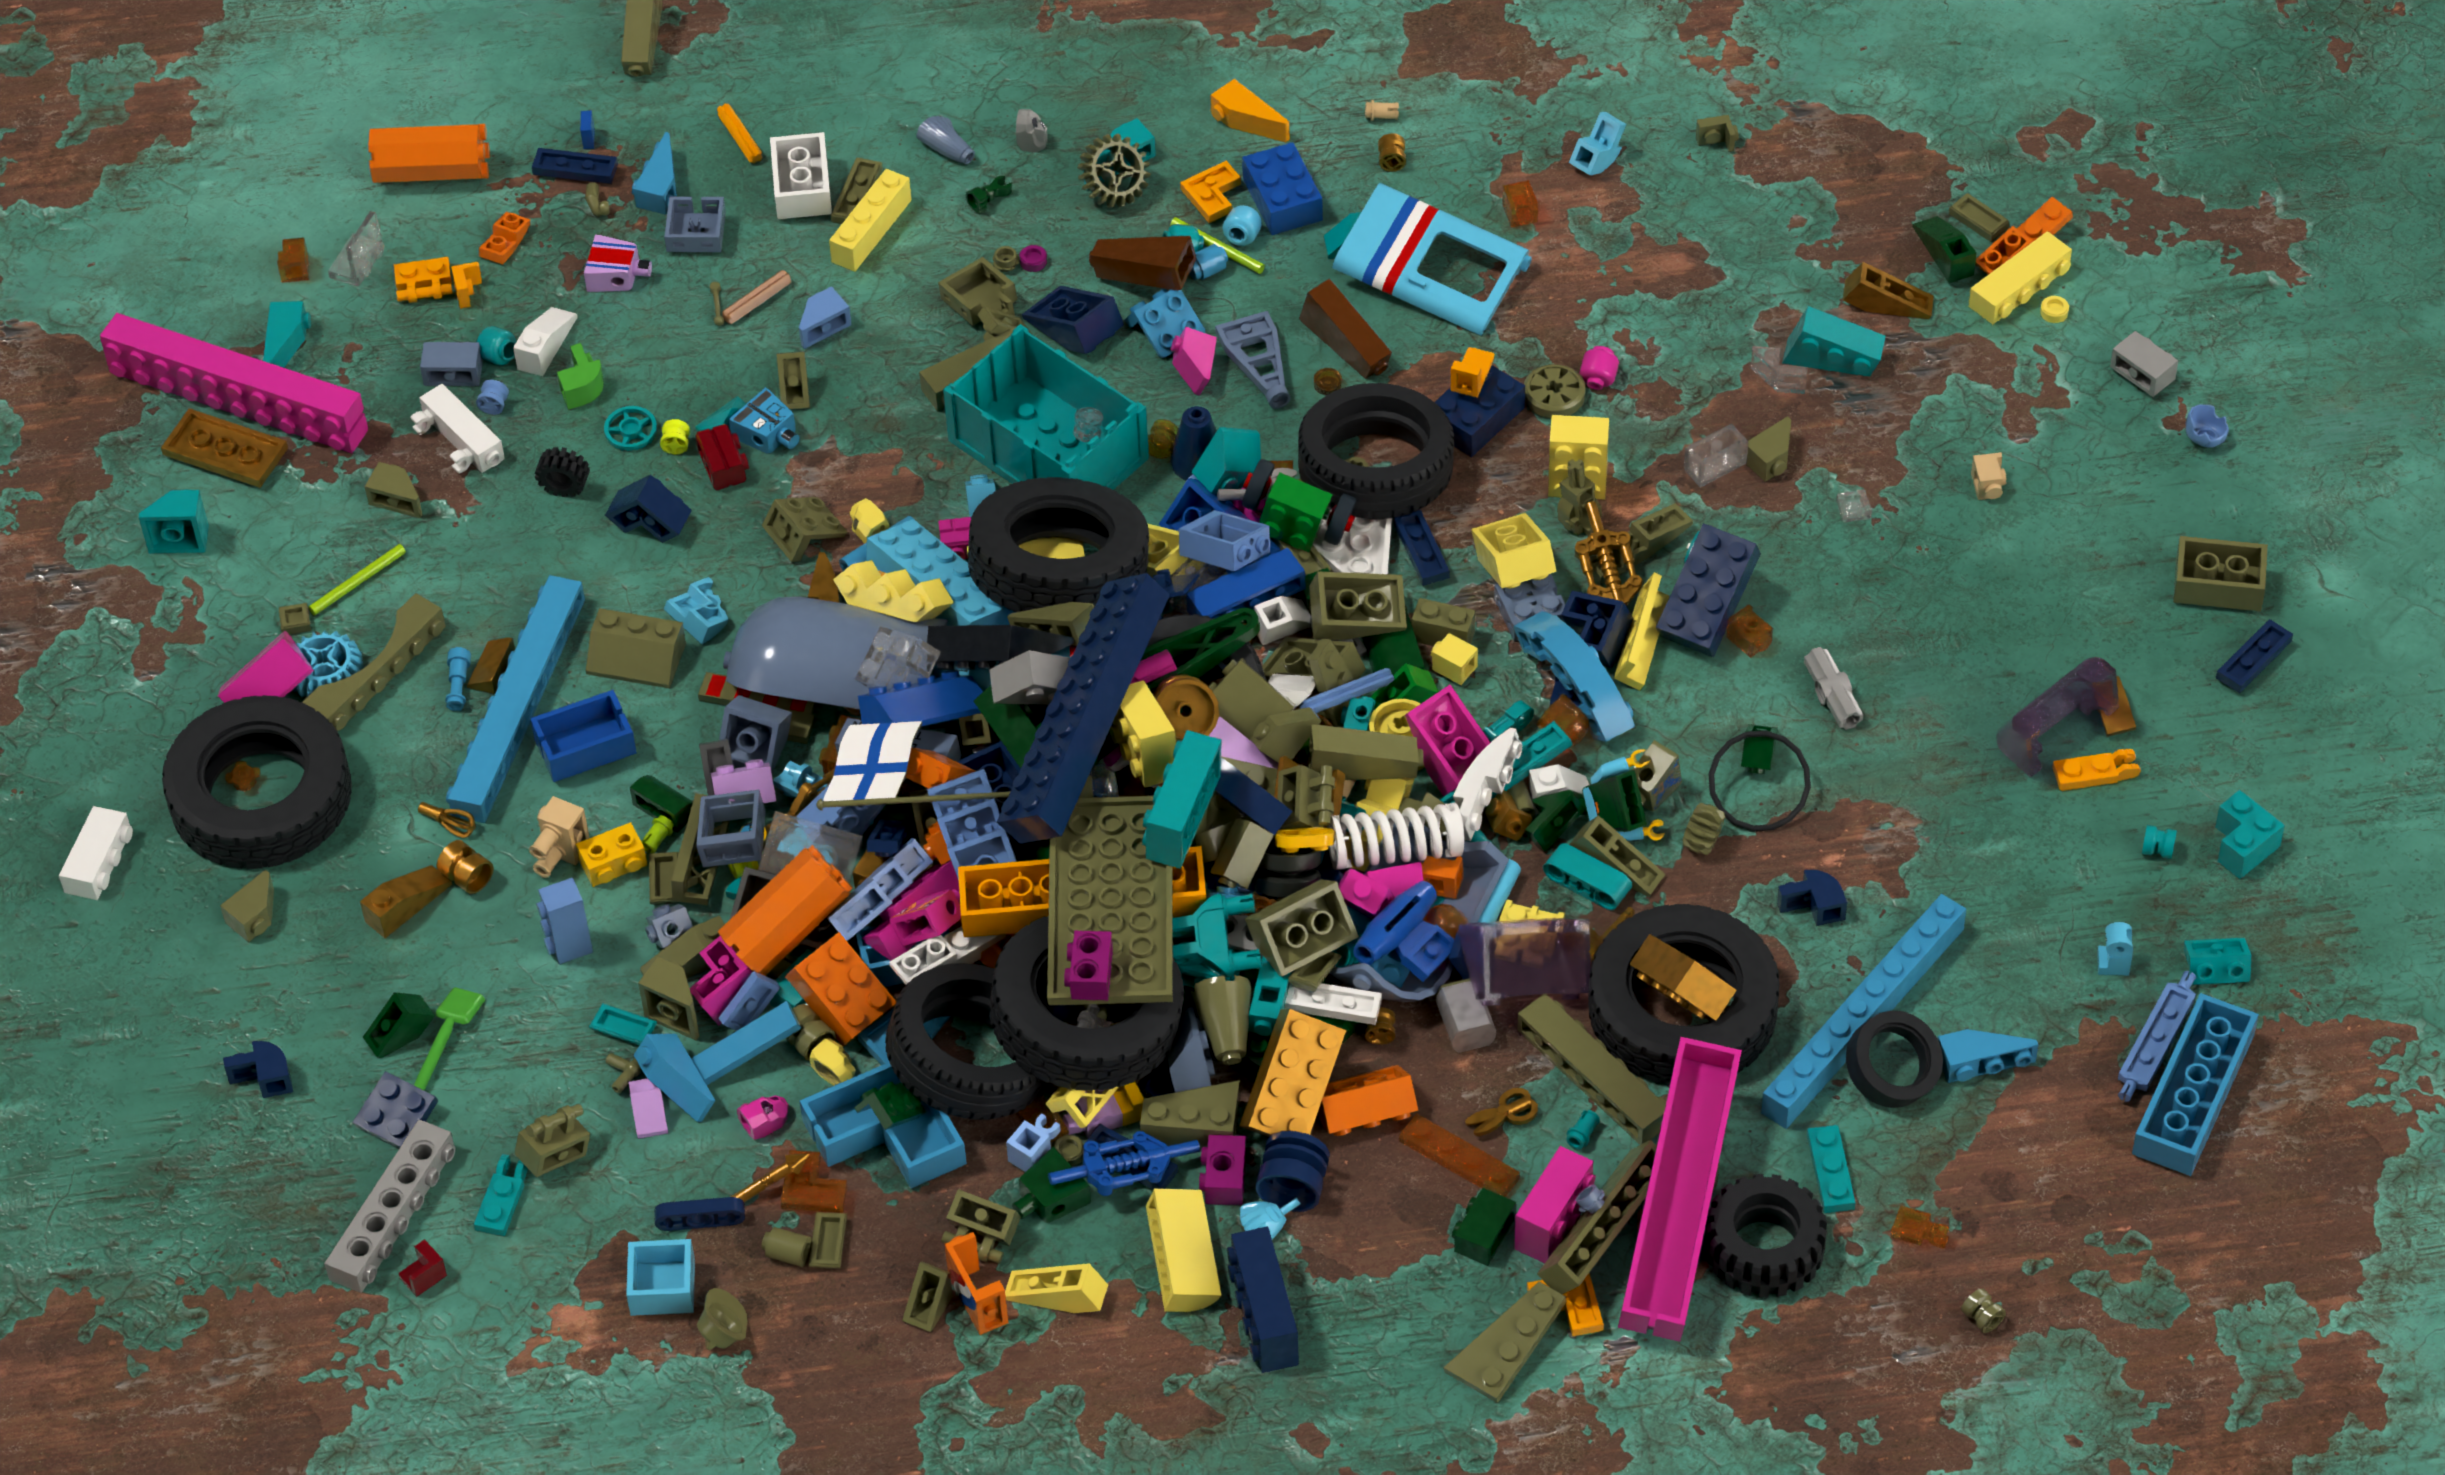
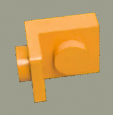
M472 262L451 266L460 309L471 307L469 296L474 295L473 285L482 283L479 263Z

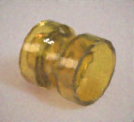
M1158 419L1153 423L1150 430L1151 434L1148 435L1149 455L1158 459H1166L1172 452L1178 427L1169 420Z

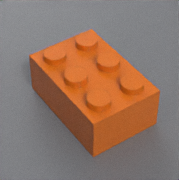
M840 932L796 965L785 976L809 1007L819 1016L820 1020L824 1021L835 1032L837 1041L843 1047L896 1004V1000Z

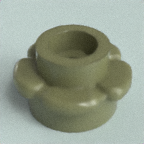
M1003 246L995 251L993 266L1004 272L1011 271L1019 264L1020 258L1012 247Z

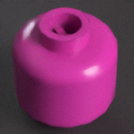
M1595 346L1593 349L1585 352L1579 374L1589 388L1601 390L1603 387H1608L1614 383L1619 360L1611 349L1604 346Z

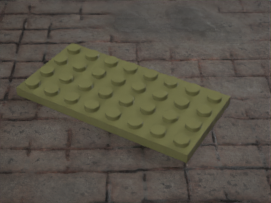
M1153 796L1078 798L1062 836L1050 838L1048 1005L1173 1002V867L1146 859V846L1142 845L1146 830L1143 827V819L1147 809L1152 810L1154 806ZM1074 930L1112 932L1113 958L1109 1001L1071 1000L1070 987H1065L1064 974L1065 968H1071V961H1067V944L1073 943Z

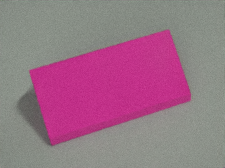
M284 631L222 685L218 697L224 703L250 696L267 695L282 698L308 677L314 669L290 634Z

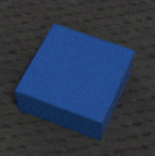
M592 110L581 111L580 131L583 149H594L595 128Z

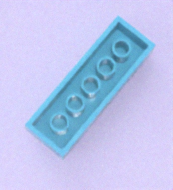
M914 519L867 537L866 561L872 560L878 571L889 573L906 569L915 586L920 582L940 578L954 602L936 617L947 619V626L1010 625L1007 616L1016 612L1000 606L982 593L971 578L968 563Z

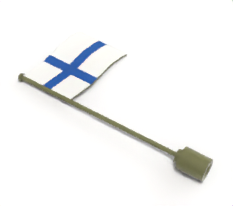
M922 721L850 725L846 730L840 743L834 776L823 801L819 799L816 806L819 810L823 811L825 807L1008 798L1011 791L896 798L906 777L912 744L922 725ZM1092 775L1088 776L1079 798H1093Z

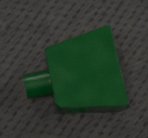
M1054 1147L1045 1153L1019 1179L1020 1195L1022 1198L1014 1202L1012 1207L1021 1216V1219L1035 1211L1044 1222L1050 1223L1091 1203L1090 1185L1083 1178L1054 1185L1050 1184L1048 1173L1073 1168Z

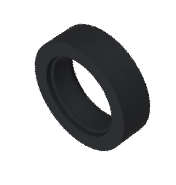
M1885 1011L1870 1018L1852 1034L1846 1049V1065L1853 1084L1866 1098L1881 1106L1898 1108L1914 1103L1933 1089L1942 1072L1943 1056L1936 1035L1925 1022L1907 1012ZM1883 1032L1896 1033L1907 1039L1914 1047L1919 1059V1072L1913 1084L1908 1086L1892 1085L1884 1081L1875 1072L1870 1061L1869 1048L1876 1034Z

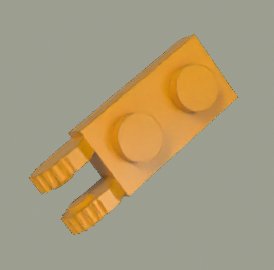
M2127 748L2125 750L2119 749L2113 754L2110 752L2053 761L2052 766L2059 790L2061 791L2118 783L2121 780L2138 777L2141 773L2139 765L2131 763L2136 758L2135 751Z

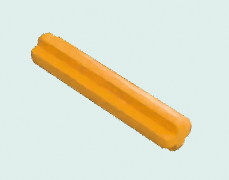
M727 103L717 108L719 118L748 161L753 164L761 161L762 151L732 107Z

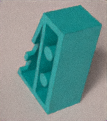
M1808 306L1787 339L1782 363L1870 377L1881 360L1886 336Z

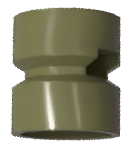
M801 1004L793 1008L801 1029L785 1039L791 1045H794L796 1050L810 1062L812 1050L824 1038H831L836 1041V1034L824 1021L820 1020L819 1016L808 1005Z

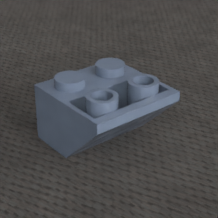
M1194 1006L1188 1007L1180 1017L1174 1045L1167 1055L1175 1093L1211 1086L1210 1076L1215 1075L1206 1032L1202 1027L1199 1017L1195 1015Z

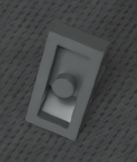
M728 739L699 744L708 796L714 795L711 773L716 772V768L719 766L733 765Z

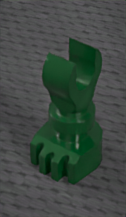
M998 176L989 186L975 187L967 191V203L977 214H981L986 211L987 202L994 200V197H1003L1011 194L1012 182L1003 186L1005 184V176Z

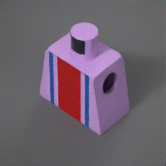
M595 235L584 270L587 292L629 291L633 287L635 276H651L652 261L640 260L637 245L634 243Z

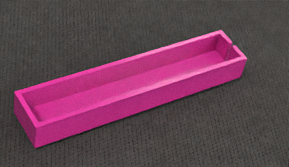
M119 313L114 315L100 334L109 372L117 377H125L141 385H148L165 393H172L189 401H196L213 409H220L237 417H244L261 425H268L285 433L295 434L307 438L309 441L319 442L336 450H343L349 453L354 452L369 430L365 413H362L364 407L361 394Z
M1680 1037L1618 1328L1646 1334L1648 1328L1653 1330V1336L1681 1341L1742 1050Z

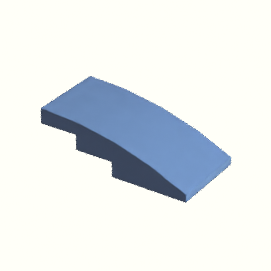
M984 768L927 789L929 796L993 792ZM995 798L932 802L958 880V867L1017 862L1007 831L996 823L1000 816V811Z

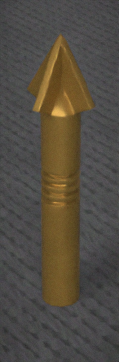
M809 1154L785 1155L786 1162L730 1197H737L746 1202L765 1190L766 1187L768 1188L771 1184L776 1183L793 1172L799 1175Z

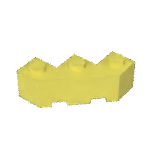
M872 560L852 564L833 579L847 604L911 622L936 618L954 603L940 578L920 582L915 586L906 569L885 573L881 577Z
M1415 778L1367 779L1365 783V790H1368L1366 799L1360 800L1354 805L1366 810V814L1369 817L1374 811L1378 810L1386 816L1389 810L1399 809L1404 797H1410ZM1379 824L1377 829L1378 845L1383 839ZM1365 829L1361 833L1364 864L1361 867H1356L1353 863L1351 836L1346 831L1345 836H1349V840H1345L1347 860L1351 859L1352 868L1365 872L1370 864Z

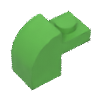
M581 343L570 346L574 367L557 372L560 391L568 410L591 403L601 394L604 387L600 359L593 361L590 352L585 353Z

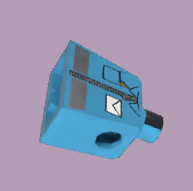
M766 387L729 418L731 434L737 433L740 442L766 454L772 453L781 444L788 449H793L800 439L799 435L795 433L794 414Z

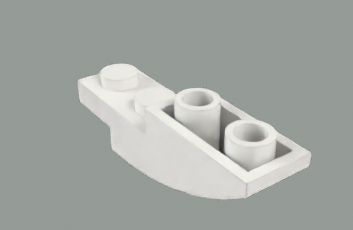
M1509 728L1485 747L1469 766L1456 788L1453 798L1461 812L1464 840L1471 841L1474 832L1479 830L1482 822L1481 814L1484 807L1489 805L1492 792L1502 794L1505 784L1511 781L1513 764L1515 759H1519L1522 753V742L1519 740L1517 731L1514 728Z
M960 926L944 937L939 935L927 939L890 961L889 966L906 985L919 974L938 966L955 963L973 964L981 959L982 951L1006 938V934L964 938L963 929Z

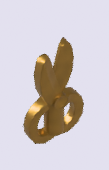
M1512 1088L1501 1095L1498 1108L1484 1109L1476 1112L1466 1119L1465 1124L1470 1126L1482 1123L1473 1131L1475 1136L1491 1133L1498 1129L1506 1120L1516 1125L1527 1124L1537 1116L1538 1104L1531 1099L1528 1090ZM1514 1096L1522 1097L1510 1104H1506V1101ZM1528 1108L1531 1109V1111L1524 1116H1515V1114H1518Z

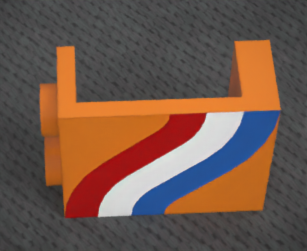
M974 1232L964 1236H957L944 1244L951 1283L979 1335L1008 1324L1005 1289L1000 1280L976 1290L969 1277L970 1274L980 1270Z

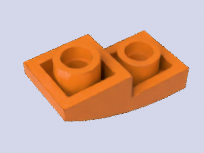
M504 213L493 224V234L479 247V257L503 265L522 241L530 226V219L515 213Z

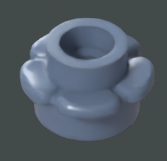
M1594 1184L1585 1188L1575 1200L1580 1206L1579 1211H1589L1592 1214L1599 1210L1605 1203L1603 1200L1605 1192L1602 1189L1599 1190Z

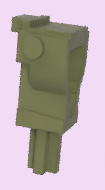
M1571 459L1568 461V477L1559 483L1562 497L1557 506L1558 520L1564 525L1566 530L1572 531L1577 535L1585 533L1589 536L1593 531L1585 504L1595 501L1600 518L1602 517V507L1595 498V483L1584 474L1583 461L1579 459L1575 462Z

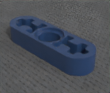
M737 1197L666 1202L657 1205L654 1209L655 1226L664 1231L731 1226L740 1224L745 1220V1203Z

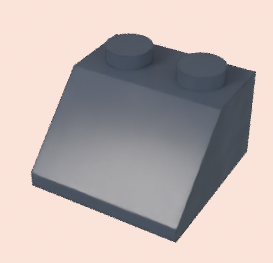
M740 695L726 705L719 740L728 739L733 765L740 768L746 767L745 762L762 759L763 763L769 762L771 773H773L788 739L792 712Z

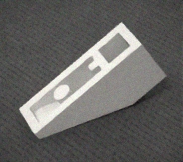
M551 307L525 327L513 347L517 370L543 377L578 318L577 314Z

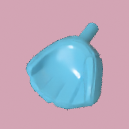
M1297 1197L1282 1208H1279L1277 1204L1268 1203L1267 1201L1248 1202L1240 1207V1221L1245 1231L1268 1226L1271 1238L1273 1239L1283 1228L1287 1220L1285 1214L1301 1203Z

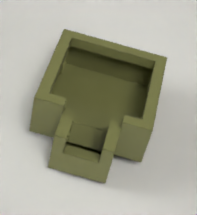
M984 257L938 282L941 299L972 326L981 322L977 314L983 307L1015 316L1013 302L1017 301L1015 284Z

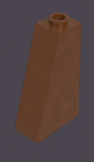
M1191 236L1098 239L1089 254V263L1091 267H1094L1097 278L1170 290H1182L1197 259Z
M1330 278L1307 293L1299 317L1305 326L1365 379L1373 374L1378 376L1388 368L1392 352Z

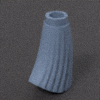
M932 116L923 121L919 126L916 134L917 139L938 153L965 165L969 164L974 158L975 151L956 133L950 119L944 116Z

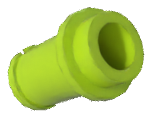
M660 815L652 820V827L641 840L647 853H655L666 836H671L674 824L670 819Z

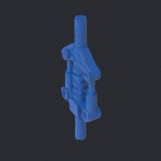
M1137 1131L1132 1139L1120 1142L1114 1140L1098 1144L1095 1141H1087L1083 1148L1082 1166L1048 1173L1050 1184L1054 1185L1086 1177L1088 1184L1091 1183L1095 1186L1100 1195L1108 1196L1112 1194L1113 1189L1133 1185V1182L1148 1179L1151 1183H1159L1170 1163V1158L1200 1152V1145L1198 1140L1167 1146L1143 1131ZM1130 1146L1138 1150L1136 1153L1129 1152L1128 1155L1126 1153L1121 1154L1120 1157L1118 1155L1113 1156L1112 1159L1107 1157L1104 1161L1101 1156L1118 1152L1119 1149ZM1146 1164H1149L1145 1173L1136 1175L1125 1174L1117 1177L1109 1175L1113 1174L1114 1171L1118 1173L1122 1172V1169L1127 1171L1130 1170V1167L1136 1169L1138 1166L1145 1167Z

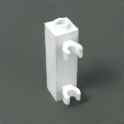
M443 384L438 385L419 397L422 411H418L410 417L415 423L413 429L419 435H422L433 425L458 449L450 455V458L455 462L452 468L458 474L466 471L471 463L483 473L491 467L497 466L505 459L501 440Z

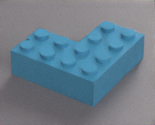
M890 1062L799 1101L802 1121L813 1141H816V1146L828 1167L885 1143L911 1189L967 1164L964 1142L949 1116L922 1101L921 1104L926 1111L922 1116L886 1130L872 1109L860 1113L856 1112L854 1107L862 1102L861 1096L874 1087L880 1089L892 1081L895 1085L901 1083L894 1073Z

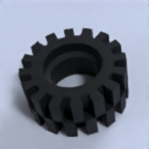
M553 447L552 450L548 448L541 454L535 470V480L538 481L540 487L545 486L544 490L546 492L554 491L553 495L555 496L561 493L562 497L567 498L568 494L571 497H575L576 494H581L590 472L589 464L587 461H583V456H575L576 452L573 450L569 453L567 448L563 447L561 451H559L558 447Z

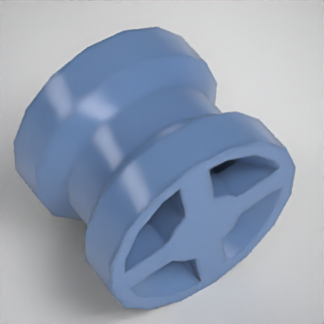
M486 380L483 382L481 394H479L476 400L477 407L487 414H500L503 411L504 401L508 397L509 389L500 381Z

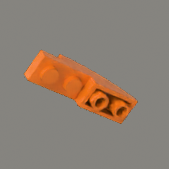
M2051 197L2018 228L2014 226L2009 228L1976 258L1975 265L1989 275L2047 231L2054 236L2073 218L2072 211L2054 197Z

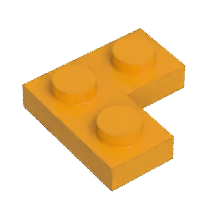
M1226 160L1180 182V189L1207 222L1211 223L1228 215L1232 210V204L1222 193L1241 185V177Z
M1589 1273L1580 1286L1562 1294L1566 1296L1567 1300L1562 1310L1566 1312L1572 1337L1600 1332L1604 1329V1323ZM1543 1280L1527 1282V1291H1529L1538 1282H1541L1546 1286L1548 1285Z

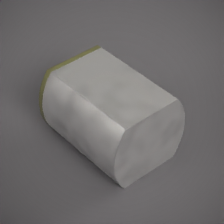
M1469 978L1441 985L1437 990L1435 1000L1453 1049L1460 1053L1489 1046L1496 1037V1029L1478 981L1475 978Z

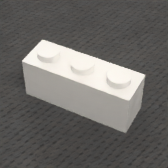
M93 806L59 874L64 893L98 900L102 890L108 887L110 874L114 866L116 867L120 862L121 851L125 843H129L132 837L133 829L130 826L126 813Z

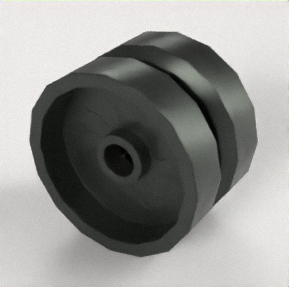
M1271 840L1258 866L1260 869L1254 874V889L1262 895L1285 898L1321 880L1320 872L1314 869L1321 863V851L1311 850L1309 847L1299 848L1298 852L1286 853L1282 852L1280 847L1275 846V840Z

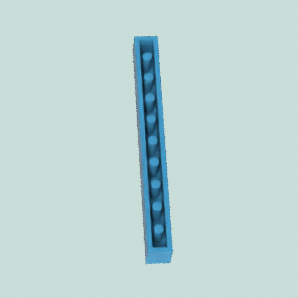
M549 575L545 585L540 587L538 601L535 607H531L529 611L528 623L525 629H521L519 633L518 645L515 651H511L505 674L502 673L498 679V689L495 696H491L488 701V711L485 718H481L478 723L475 740L470 741L468 745L466 760L464 764L461 763L458 767L456 782L447 791L446 802L449 804L450 809L469 812L473 815L476 822H486L531 722L530 718L533 717L583 606L585 596L582 582ZM451 814L452 816L469 820L467 817Z
M1940 894L1763 1092L1761 1114L1785 1129L1792 1124L1846 1063V1049L1852 1034L1873 1016L1885 1011H1892L1964 930L1966 908Z

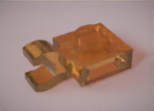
M1900 1206L1891 1229V1237L1920 1246L1923 1240L1927 1239L1932 1245L1945 1248L1949 1236H1947L1949 1227L1944 1224L1932 1223L1931 1214Z

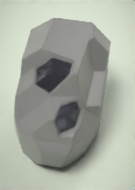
M1019 109L1016 120L1017 145L1022 151L1037 153L1046 147L1048 140L1047 127L1041 121L1038 114L1031 109Z

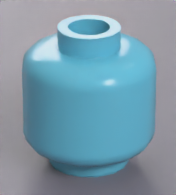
M1240 205L1234 207L1226 217L1222 227L1223 234L1232 244L1246 246L1251 244L1257 237L1262 221L1256 210L1249 206Z

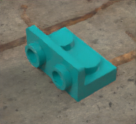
M2245 938L2184 941V954L2189 965V976L2191 972L2196 976L2192 985L2249 982L2251 980L2252 955Z

